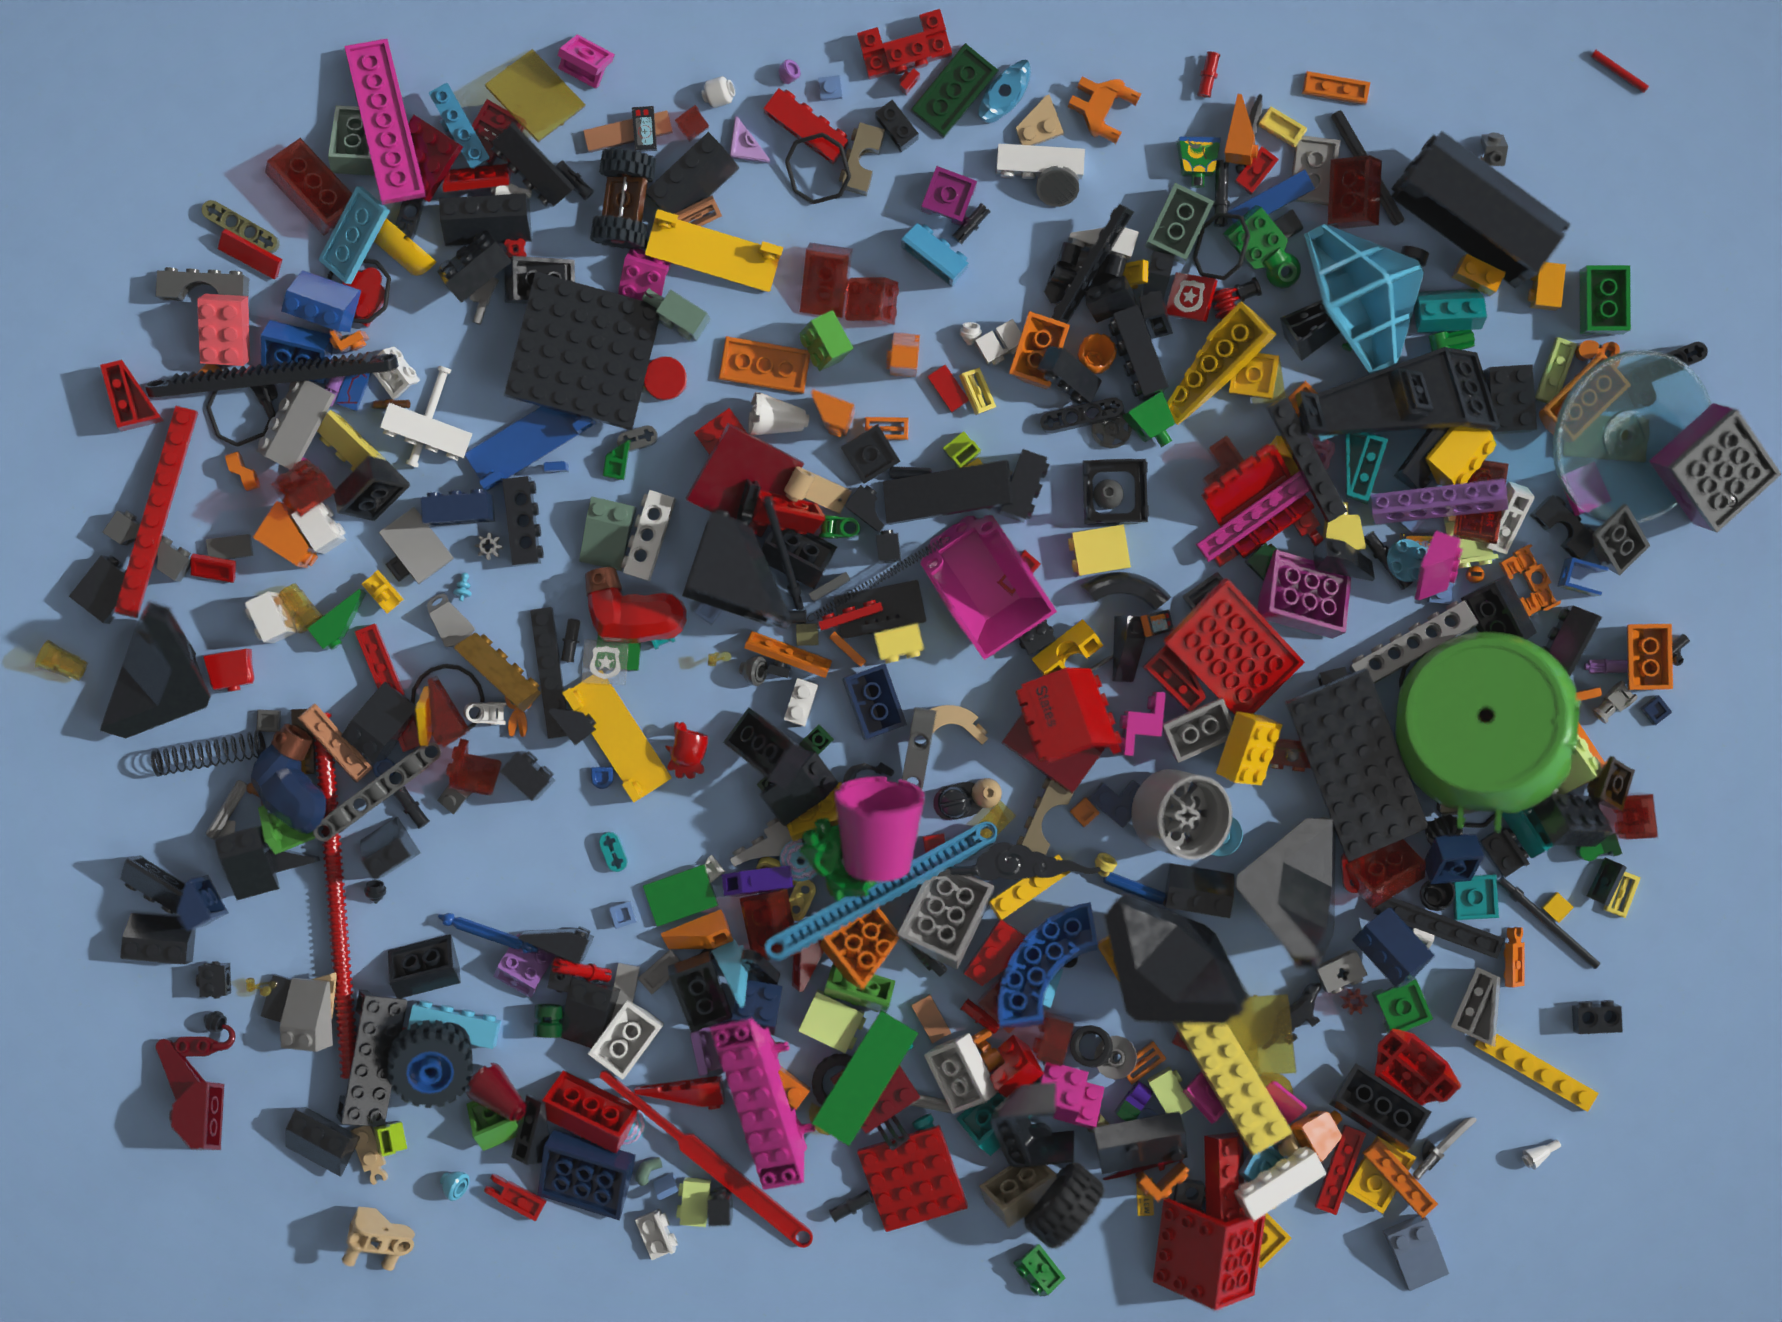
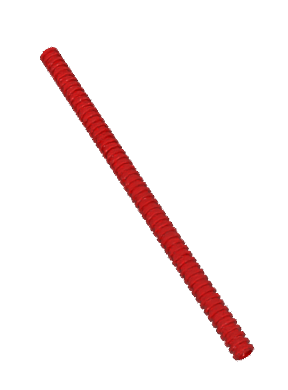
M324 713L329 719L332 717L331 714ZM316 739L314 745H316L317 749H314V751L317 752L315 759L318 761L315 763L318 766L316 772L319 774L317 776V779H319L317 786H320V790L326 798L324 819L339 804L336 801L338 795L335 793V791H338L335 788L337 781L334 780L336 778V774H334L336 768H333V764H335L333 757ZM321 825L323 827V830H321L323 837L329 836L330 828L327 825ZM337 833L331 839L324 841L322 847L325 850L322 852L325 854L323 860L326 862L324 864V867H326L324 874L327 875L325 877V881H327L325 887L328 888V891H326V894H328L326 901H329L327 905L329 911L327 914L330 915V918H328L330 922L328 928H331L329 932L331 938L329 941L332 942L330 949L333 951L331 952L333 956L331 962L334 963L332 965L334 972L332 973L336 972L337 975L336 999L334 1003H337V1006H335V1010H337L335 1016L338 1017L336 1029L339 1030L337 1037L340 1039L337 1041L340 1044L338 1050L341 1052L339 1054L341 1058L339 1064H342V1067H340V1071H342L340 1078L349 1079L357 1032L354 1031L356 1025H354L356 1018H353V1015H355V1011H353L355 1005L352 1004V1001H354L352 994L354 992L351 991L353 984L350 982L352 981L350 974H352V971L349 970L351 964H349L351 957H348V954H350V950H348L350 944L347 943V940H349V937H347L349 930H346V927H348V923H346L348 917L345 916V913H347L345 906L347 904L344 903L346 896L343 894L346 892L343 889L345 883L342 881L344 879V876H342L344 869H341V866H343V862H341L343 856L340 855V852H342V849H340L342 842H339L341 835Z

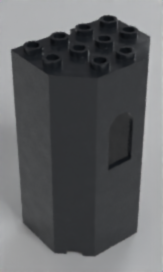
M1441 131L1437 136L1433 134L1421 148L1422 151L1409 163L1404 170V174L1391 188L1394 191L1391 195L1393 200L1467 254L1506 272L1503 280L1512 287L1517 288L1526 280L1538 274L1564 238L1566 233L1563 231H1567L1570 223L1445 132Z

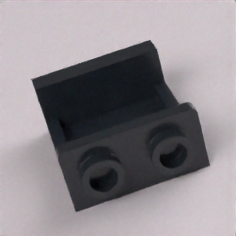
M101 555L69 595L71 599L94 617L107 624H110L115 618L113 613L127 569L124 570L119 566L121 562L112 555L109 557Z

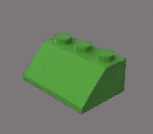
M832 964L824 995H828L833 999L850 1002L856 1006L867 1007L875 1012H880V1010L887 1012L895 980L874 974L864 989L861 990L846 981L835 965Z

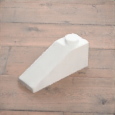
M1510 481L1506 485L1508 510H1500L1498 512L1495 540L1487 541L1486 545L1488 549L1504 554L1508 553L1535 498L1528 487Z

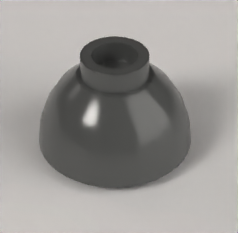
M1112 479L1100 481L1095 486L1093 492L1096 504L1104 509L1116 508L1122 502L1124 495L1121 485Z
M755 656L740 664L739 673L751 685L760 686L766 679L768 665L764 657Z

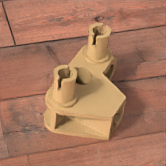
M358 1206L349 1225L346 1240L348 1248L341 1260L347 1266H354L361 1251L386 1254L381 1265L384 1269L392 1271L399 1256L406 1255L412 1251L415 1232L406 1225L390 1223L376 1208ZM371 1242H378L377 1248Z

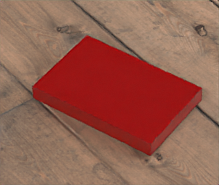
M508 163L478 166L473 169L470 167L450 169L443 180V192L509 185L512 172L506 166Z

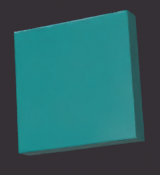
M1496 874L1474 875L1471 881L1452 882L1455 889L1453 900L1454 920L1499 918Z

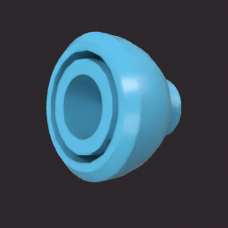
M457 1171L452 1173L446 1172L442 1175L440 1184H442L445 1196L450 1201L458 1200L466 1192L469 1186L468 1174Z

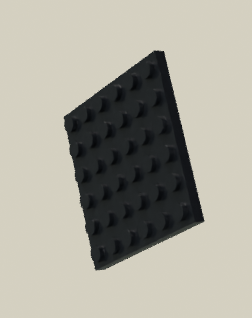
M536 271L504 397L632 431L659 323L657 309L642 300Z

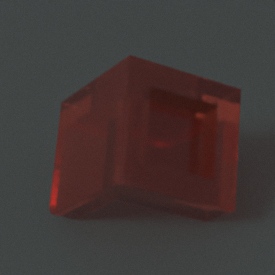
M696 105L675 119L676 125L689 142L709 128V124L701 115Z

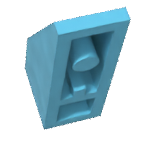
M734 939L732 942L712 950V953L741 1008L745 1006L748 969L740 963L742 951L745 948L743 945L738 946Z

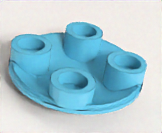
M1402 539L1395 542L1387 554L1389 570L1401 581L1412 582L1418 580L1421 564L1427 549L1411 539Z

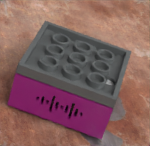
M1712 403L1649 460L1694 525L1714 532L1720 531L1781 475V472L1739 410Z

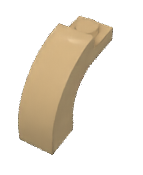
M943 705L929 709L936 711L933 733L943 725L957 724L965 728L981 745L988 740L985 736L988 732L979 723L976 726L973 724L978 718L973 712L954 705Z

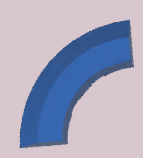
M1091 902L1072 906L1052 917L1050 916L1024 938V941L1012 955L1001 982L998 1004L1000 1027H1028L1043 1024L1044 998L1054 976L1072 959L1098 949Z

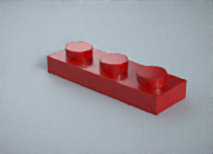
M875 600L863 603L864 607L857 610L853 606L843 609V614L835 616L834 613L822 616V621L818 622L820 629L823 631L882 612L881 602L876 603Z

